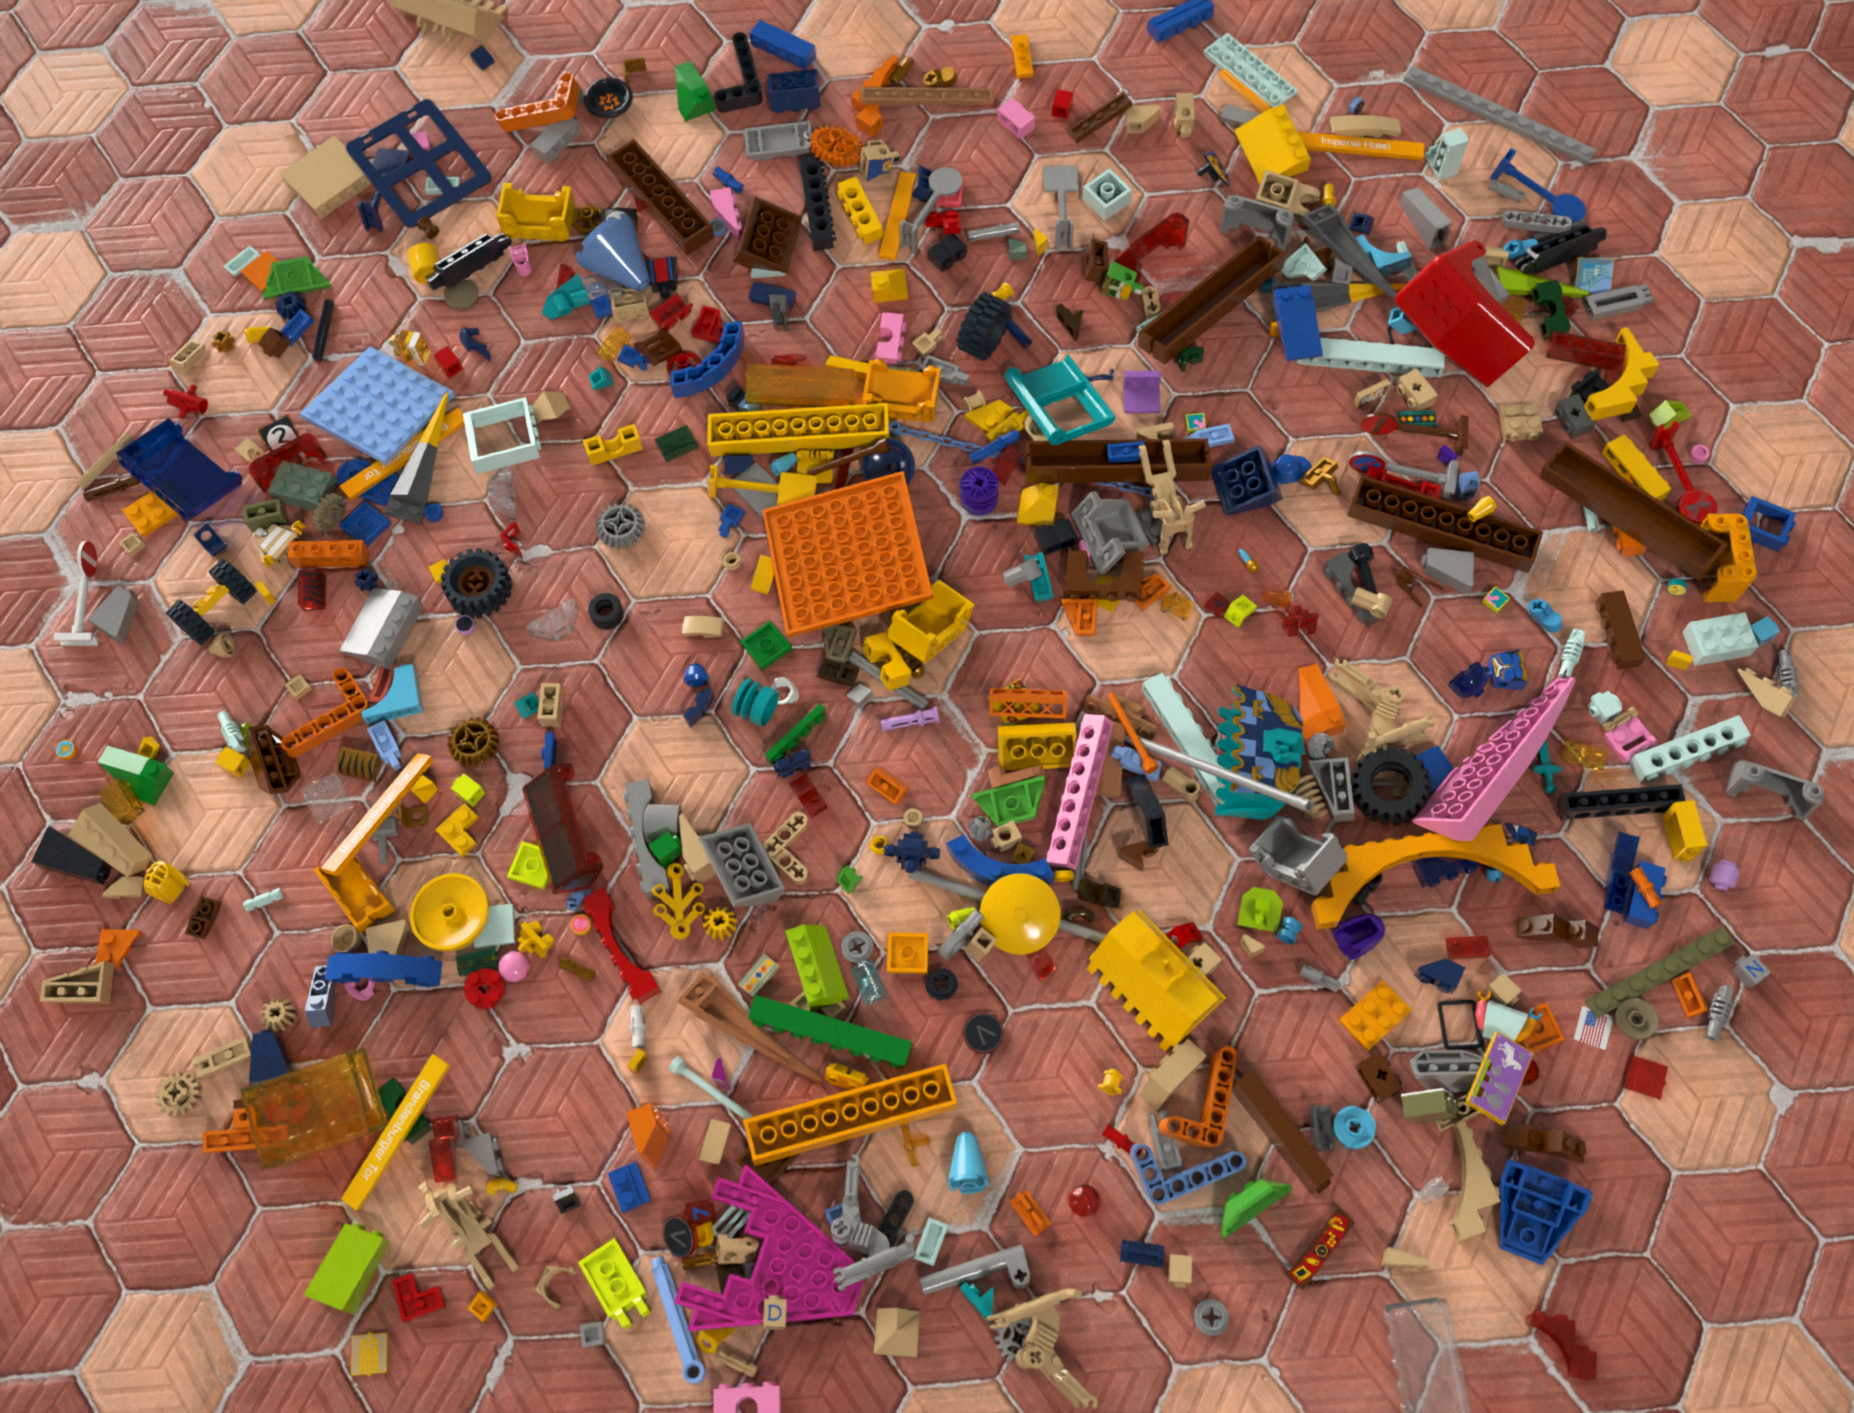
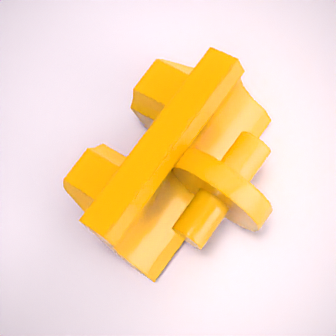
M537 920L530 924H527L526 921L520 924L522 929L519 932L521 937L518 938V941L521 944L518 950L521 953L528 951L530 954L535 951L541 959L546 957L547 950L554 945V939L549 934L542 938L538 936L542 932V927Z

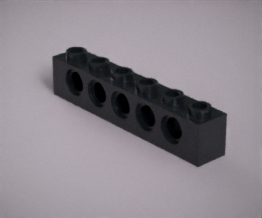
M815 155L800 157L799 164L813 251L834 248L833 241H836L835 230L831 231L834 223L833 217H829V213H832L830 202L827 203L826 199H829L828 189H824V186L827 185L826 175H822V172H825L823 161L820 162L819 157H815Z
M1682 784L1563 793L1557 800L1560 820L1662 813L1666 812L1673 803L1683 802L1686 799Z

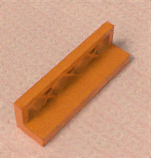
M990 688L989 716L1066 718L1067 691ZM993 701L1002 702L1006 707L1002 711H993ZM1016 702H1021L1025 708L1022 711H1015L1011 706ZM1034 703H1041L1045 708L1040 712H1034L1031 706ZM1055 703L1063 704L1062 713H1054L1050 707Z

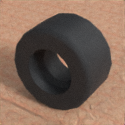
M601 593L596 595L588 605V613L597 628L610 630L617 627L623 620L624 610L620 600L613 594ZM603 608H613L610 614L606 616L599 615Z

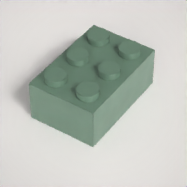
M282 460L268 492L273 499L279 498L282 504L313 511L316 509V504L321 503V498L325 499L326 494L335 493L339 483L333 473Z

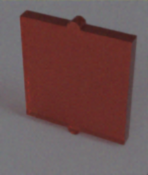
M1631 1055L1628 1069L1625 1070L1626 1078L1623 1088L1660 1100L1664 1085L1667 1084L1665 1079L1668 1066Z

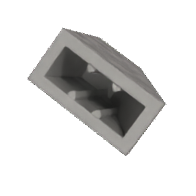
M1428 548L1426 555H1422L1421 565L1424 566L1425 574L1464 594L1470 593L1473 587L1474 552Z
M117 586L88 620L100 631L123 645L139 604L134 598L136 594L129 588L124 590Z

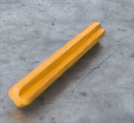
M1224 68L1220 71L1219 77L1261 112L1271 109V106L1227 69Z

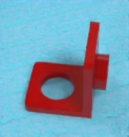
M514 521L499 536L507 551L510 553L514 552L519 557H522L523 555L519 547L511 542L520 532L517 523ZM514 529L512 534L508 536V533Z
M1194 922L1177 925L1166 934L1170 941L1172 935L1177 936L1178 945L1176 947L1179 950L1186 944L1203 940Z

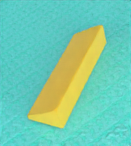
M830 355L825 363V371L866 380L869 363Z

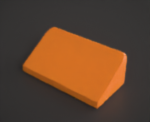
M875 767L865 783L895 806L910 789L881 767Z
M1689 972L1670 979L1687 1018L1709 1012L1707 1003L1693 973Z

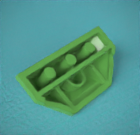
M1263 1179L1258 1180L1256 1183L1254 1180L1248 1182L1243 1186L1245 1190L1238 1195L1235 1192L1226 1198L1228 1202L1223 1210L1220 1238L1222 1240L1227 1238L1290 1193L1293 1187L1289 1184Z

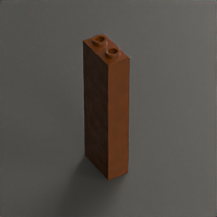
M1254 1070L1238 1080L1232 1092L1310 1194L1315 1191L1319 1194L1332 1183L1330 1179L1334 1174Z

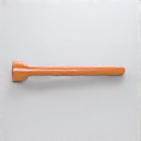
M1109 693V701L1143 760L1142 768L1145 774L1155 772L1159 768L1156 759L1149 757L1116 695Z

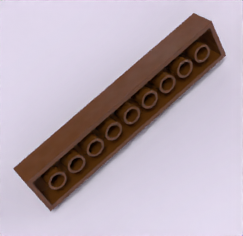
M1363 475L1360 477L1347 515L1360 521L1456 551L1474 552L1475 557L1526 573L1530 572L1535 562L1544 532L1492 515L1484 516L1473 522L1467 515L1472 510L1470 508Z

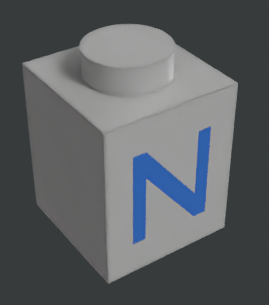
M1754 953L1748 958L1743 955L1734 962L1737 966L1731 970L1748 990L1771 973Z

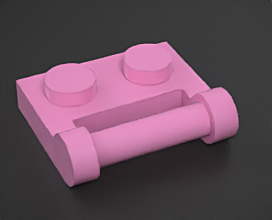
M1637 716L1603 736L1622 763H1627L1634 755L1649 747L1653 748L1658 745L1656 738L1647 731ZM1639 738L1644 740V742L1628 751L1623 750V747Z

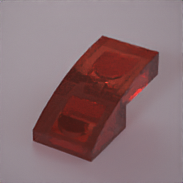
M806 774L789 784L811 818L828 808Z

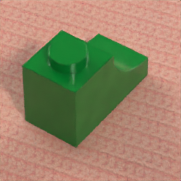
M666 832L649 844L654 858L665 870L682 853L679 847L682 845L676 835L672 837L669 832Z

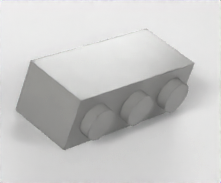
M571 118L567 121L551 123L530 144L533 156L549 165L568 147L574 138L578 137L581 132L578 121Z

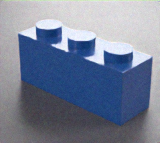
M1641 861L1635 869L1642 867L1650 883L1654 884L1653 888L1662 901L1663 894H1661V888L1666 884L1667 876L1664 875L1666 868ZM1633 880L1623 922L1648 929L1657 923L1659 912H1656L1657 907L1649 908L1643 895L1639 894L1638 887Z

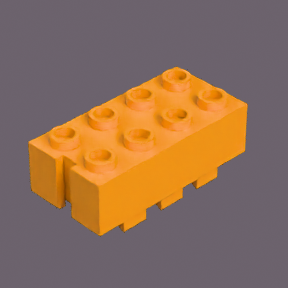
M354 856L339 876L325 873L320 867L314 869L315 873L362 935L366 933L365 928L376 926L374 922L379 918L384 920L396 911L356 856Z

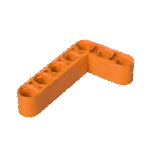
M564 73L559 79L555 99L501 109L495 114V119L504 132L570 120L575 115L580 85L572 73Z
M337 668L332 674L333 680L346 702L284 736L281 740V746L289 757H299L363 720L361 711L371 708L366 697L346 668Z
M1225 1046L1215 1050L1212 1054L1200 1123L1179 1116L1162 1119L1159 1123V1131L1164 1137L1204 1149L1213 1148L1222 1143L1237 1062V1053L1233 1047ZM1222 1053L1226 1055V1061L1223 1059ZM1219 1073L1222 1074L1223 1081L1219 1079ZM1215 1093L1219 1095V1102L1215 1098ZM1212 1113H1213V1114L1215 1115V1117H1216V1121H1215V1122H1214V1121L1212 1120V1118H1211V1114H1212ZM1170 1122L1174 1126V1131H1171L1169 1128ZM1189 1128L1193 1131V1137L1188 1133ZM1208 1133H1209V1134L1211 1135V1137H1212V1142H1211V1143H1210L1209 1140H1208Z

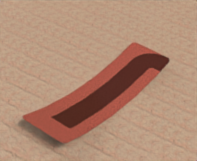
M397 658L390 670L380 667L375 685L367 701L380 702L385 697Z

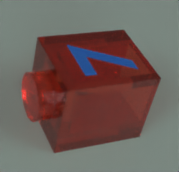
M711 1198L685 1204L686 1210H683V1217L685 1223H688L691 1228L707 1222L716 1223L714 1203Z

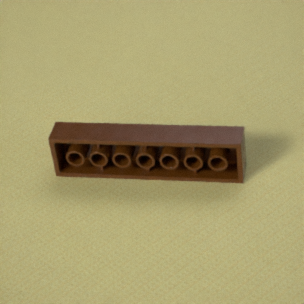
M635 139L606 156L610 170L686 255H689L715 238L711 223Z

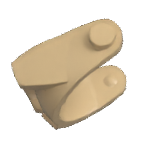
M547 1265L535 1291L551 1307L555 1309L560 1308L561 1305L553 1302L548 1295L549 1281L555 1274L560 1272H569L576 1275L577 1272L574 1268L570 1267L567 1269Z

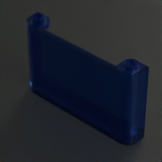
M167 418L115 454L119 463L126 471L186 521H190L241 486L242 476L233 470L225 472L183 437V429L177 422L174 423Z

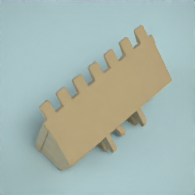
M391 0L393 8L405 15L416 18L418 27L421 28L423 25L422 33L427 34L433 25L432 31L437 33L441 27L442 35L444 37L447 36L446 41L452 43L455 37L460 34L485 44L499 23L504 19L505 15L503 14L507 9L506 6L500 5L495 11L491 10L495 5L492 1H488L482 7L480 4L483 0H472L471 2L468 0Z

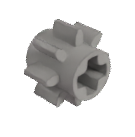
M982 816L970 820L967 827L970 829V836L978 841H983V839L990 837L993 830L990 827V820Z

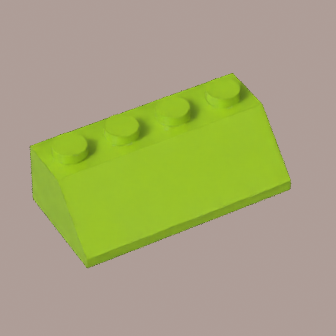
M804 924L786 930V936L810 1011L849 999L826 926Z

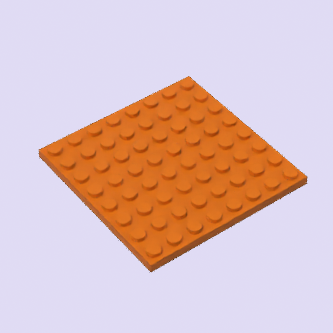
M904 471L762 510L785 631L788 638L934 599Z

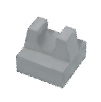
M603 1322L580 1325L582 1348L605 1345Z

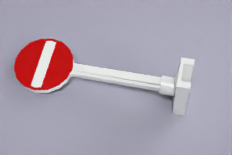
M83 541L77 552L78 568L82 576L79 584L74 625L72 626L71 633H54L53 640L61 641V646L99 645V638L92 633H84L83 627L88 578L94 576L97 569L95 546L90 541Z

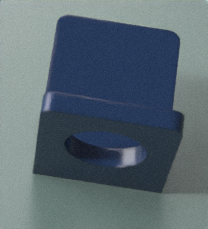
M209 524L204 525L193 534L212 557H215L228 546ZM204 531L211 533L209 540L204 541L201 539V534Z

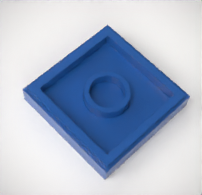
M364 501L339 524V527L354 540H363L368 547L391 525V522Z

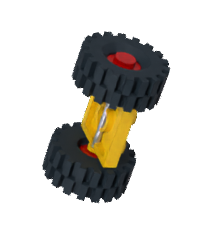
M221 559L208 571L219 585L211 586L206 591L208 595L205 598H199L192 605L193 609L179 599L165 612L181 630L200 645L205 643L215 633L213 628L202 617L222 597L229 593L244 605L257 592L252 583L225 559Z

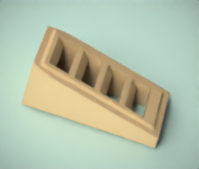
M191 339L169 359L171 369L186 375L203 353L206 346Z
M1388 1247L1384 1250L1381 1266L1426 1268L1430 1266L1431 1261Z

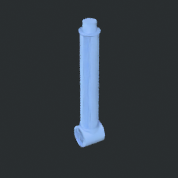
M660 1256L651 1260L653 1265L651 1272H653L683 1364V1377L687 1382L698 1385L706 1379L707 1369L702 1364L691 1332L688 1331L689 1325L683 1307L674 1304L677 1289L669 1263H665L664 1257ZM697 1366L700 1369V1374L693 1379L690 1377V1370Z

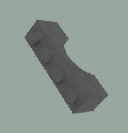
M1342 552L1326 561L1323 573L1334 584L1336 592L1344 597L1347 606L1354 610L1359 622L1363 623L1367 628L1380 621L1381 618H1376L1370 614L1369 610L1351 603L1356 591L1350 577L1354 571L1355 564L1345 552Z

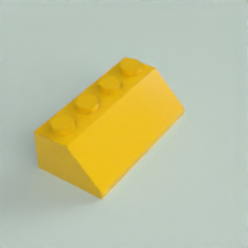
M1075 723L997 726L999 766H1004L1005 771L1023 770L1035 766H1043L1044 769L1071 768V760L1074 757L1077 741Z

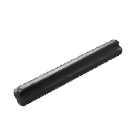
M326 299L323 304L312 358L315 361H322L334 309L332 300Z

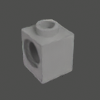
M1335 258L1332 282L1349 284L1353 267L1345 260Z

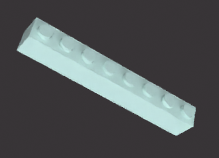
M1325 337L1320 338L1323 352L1322 357L1297 360V364L1398 374H1407L1417 368L1423 376L1441 377L1444 370L1445 355L1436 348L1403 346L1401 344L1392 345L1381 342L1349 341L1347 339L1339 340Z
M1162 672L1142 683V692L1179 750L1184 754L1224 768L1218 765L1216 759L1219 755H1216L1213 751L1211 741L1205 739L1201 726L1194 722L1190 709L1185 708L1181 695L1172 688L1173 684L1170 678L1165 677ZM1191 767L1214 805L1224 804V801L1215 795L1218 788L1225 787L1224 784L1218 782L1216 776Z

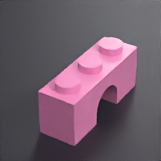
M882 312L881 337L890 338L891 340L885 343L878 342L876 360L884 361L887 366L898 367V362H902V351H900V348L904 347L905 337L902 335L907 329V322L904 321L903 314Z
M764 1382L763 1387H754V1383H743L741 1388H732V1384L719 1385V1389H713L714 1413H738L740 1403L747 1398H752L756 1401L758 1413H782V1387L776 1386V1382Z

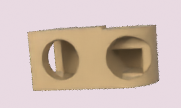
M718 1234L715 1247L718 1264L753 1262L758 1250V1241L752 1237H744L742 1239L728 1238L727 1234Z

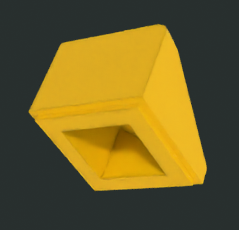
M422 775L410 790L415 797L423 803H427L437 792L438 788L431 780Z

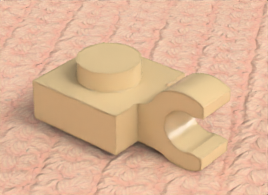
M936 328L930 335L924 332L912 342V347L923 357L927 356L937 347V343L943 339V336H941L942 331Z

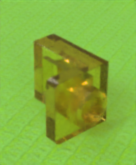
M1178 592L1164 597L1160 611L1163 613L1170 611L1184 621L1188 619L1194 603Z

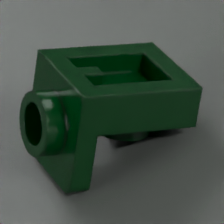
M1186 347L1181 351V355H1178V365H1181V372H1185L1187 363H1202L1203 347Z

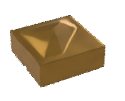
M1018 842L1011 860L1018 864L1032 863L1038 850Z

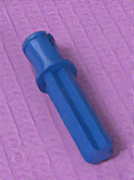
M1014 429L1004 436H999V439L970 454V460L973 464H976L1003 448L1007 449V446L1021 440L1018 431Z

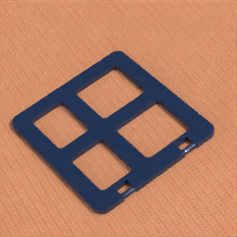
M430 99L420 101L413 105L412 108L399 113L371 129L363 136L350 141L345 147L352 160L407 228L416 227L422 217H433L487 185L492 180L488 169ZM414 111L417 113L410 118L408 117V114ZM426 115L430 117L447 139L429 151H424L406 128L409 124ZM395 134L414 159L386 176H381L364 155L363 151L388 136ZM370 136L373 138L367 143L363 141ZM453 151H457L476 174L475 177L458 187H453L435 165L437 160ZM424 170L443 195L419 210L410 212L391 188L418 171Z

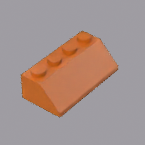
M650 1103L626 1112L639 1155L651 1168L657 1166L669 1142L668 1133H671L668 1121L665 1120L664 1116L662 1117L658 1108L654 1109Z

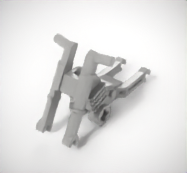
M855 1154L852 1155L855 1163L847 1161L843 1215L832 1222L831 1233L833 1242L837 1246L845 1247L850 1245V1249L864 1252L870 1257L862 1258L861 1261L845 1268H835L833 1270L834 1275L841 1274V1276L835 1278V1283H843L838 1286V1291H844L849 1285L866 1278L870 1279L871 1276L895 1267L898 1263L913 1259L915 1255L913 1235H907L904 1244L890 1248L888 1238L872 1225L861 1222L858 1204L861 1168L859 1166V1157Z

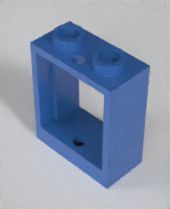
M1752 496L1742 512V515L1747 518L1748 524H1750L1754 511L1785 524L1780 536L1749 525L1751 541L1778 552L1782 546L1787 545L1790 539L1788 532H1791L1796 524V521H1794L1796 513Z

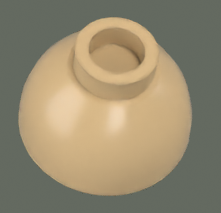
M221 632L209 644V650L212 654H216L219 657L229 658L235 653V643L228 633Z

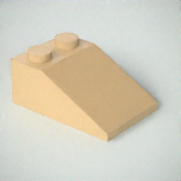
M680 814L682 852L686 863L683 866L692 882L696 880L697 883L702 884L716 875V872L699 841V837L684 815Z

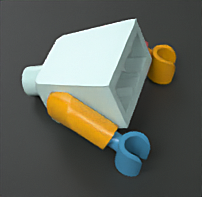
M1481 990L1478 992L1479 1001L1475 1016L1478 1028L1483 1031V1036L1492 1039L1493 1034L1498 1031L1514 1042L1520 1043L1532 1033L1536 1021L1542 1016V1012L1538 1016L1532 1014L1534 1007L1526 1014L1490 1001V992H1488V997L1486 998L1481 997Z

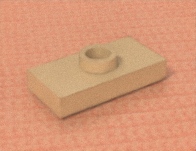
M248 437L234 449L259 472L273 461L271 456Z

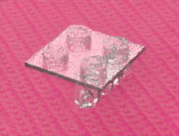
M336 772L299 789L317 824L353 807L342 785L343 782Z

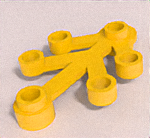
M672 863L667 867L666 874L668 878L672 879L673 899L665 892V887L661 884H657L652 888V894L655 897H659L674 911L675 919L667 913V908L663 904L656 905L653 913L670 926V933L675 939L683 940L690 934L689 925L698 915L704 913L705 906L700 902L694 904L692 911L685 919L683 911L696 896L703 892L704 888L702 884L695 883L690 887L688 894L682 899L680 877L683 875L684 869L681 864ZM674 867L679 869L678 874L673 871ZM695 886L699 888V893L695 892ZM656 887L661 889V894L656 892ZM696 906L701 908V912L696 911ZM658 907L662 908V914L657 912ZM679 926L683 927V933L678 931Z

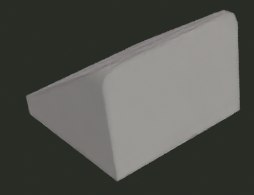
M859 683L846 697L860 709L873 696V693L869 688Z

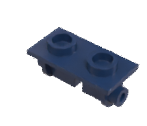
M802 749L792 754L794 762H790L788 756L775 761L776 763L773 764L775 772L778 770L780 772L777 777L782 776L784 779L793 775V770L800 768L802 771L811 767L810 763L814 760L809 761L808 757L811 756L809 750Z
M1122 1239L1119 1261L1162 1268L1165 1246Z

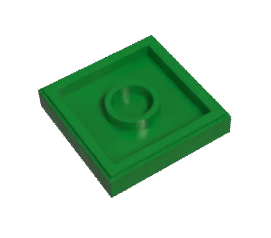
M771 620L740 641V644L762 671L793 650L792 646Z

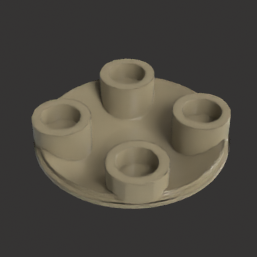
M463 279L454 287L445 289L444 299L450 307L468 310L473 307V303L477 300L479 290L474 282Z

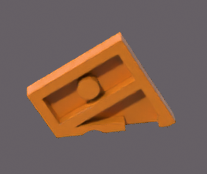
M1159 574L1143 578L1142 600H1136L1133 603L1144 611L1171 589V585Z

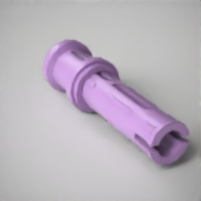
M937 706L924 711L919 709L914 714L881 719L882 731L885 732L917 724L922 727L927 723H940Z

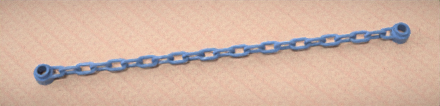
M897 421L890 423V436L893 438H897L900 435H910L920 440L934 441L944 446H954L968 452H975L977 449L983 448L973 443L956 441L950 437H940L932 435L930 432L912 430L909 427L902 426ZM921 433L928 435V438L921 437ZM944 439L950 440V444L943 443ZM966 445L972 446V450L967 449ZM998 451L994 455L989 456L1006 459V461L1016 464H1025L1022 461L1024 460L1023 457L1013 453L1007 454ZM1010 456L1017 457V461L1011 460ZM1096 482L1099 485L1113 486L1127 492L1141 493L1143 496L1149 497L1150 501H1155V496L1152 494L1153 488H1142L1129 482H1107V484ZM1123 484L1129 485V489L1122 488Z

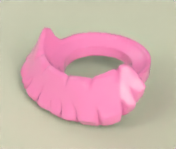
M369 981L367 988L361 991L356 988V982L344 984L347 992L353 998L360 1001H366L375 994L373 991L375 982Z

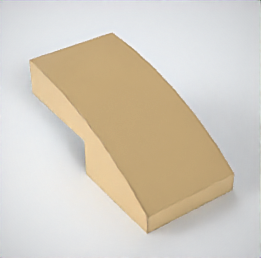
M685 616L682 634L684 636L702 635L704 638L722 637L724 619L711 616Z

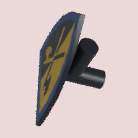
M1212 150L1204 154L1203 156L1208 164L1197 170V174L1201 177L1208 172L1213 182L1220 178L1224 184L1230 187L1225 169L1215 151Z

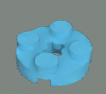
M1348 1106L1338 1112L1333 1120L1332 1129L1336 1140L1344 1148L1357 1150L1371 1143L1375 1136L1376 1123L1373 1116L1367 1110L1357 1108V1106ZM1351 1122L1354 1125H1359L1358 1133L1349 1130Z

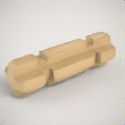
M1631 707L1611 718V720L1604 722L1602 729L1607 733L1638 716V712L1634 707Z
M720 1349L716 1357L717 1361L723 1364L727 1363V1366L741 1373L745 1372V1375L749 1377H754L758 1369L757 1366L751 1363L748 1364L747 1361L733 1354L729 1355L723 1349Z

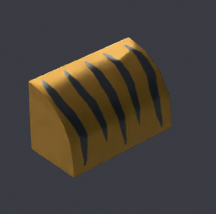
M341 747L337 768L341 775L376 782L383 761L378 754Z

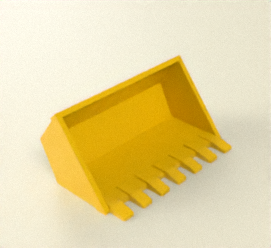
M1140 909L1132 911L1109 931L1098 948L1089 957L1091 963L1088 965L1087 970L1092 975L1098 969L1103 973L1099 979V983L1103 987H1106L1110 981L1116 986L1111 995L1116 1000L1122 994L1128 999L1124 1003L1123 1008L1128 1013L1134 1007L1140 1012L1135 1018L1139 1025H1142L1146 1020L1152 1024L1147 1033L1152 1038H1155L1158 1033L1164 1037L1159 1044L1164 1051H1167L1171 1045L1175 1047L1226 999Z

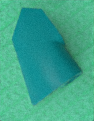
M576 274L547 296L541 313L543 316L553 320L570 314L573 309L590 304L588 294L583 287L579 274Z

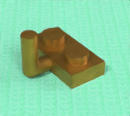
M1323 457L1299 479L1300 484L1315 490L1326 480L1330 482L1333 494L1338 495L1340 489L1337 479L1334 475H1331L1339 468L1338 463Z

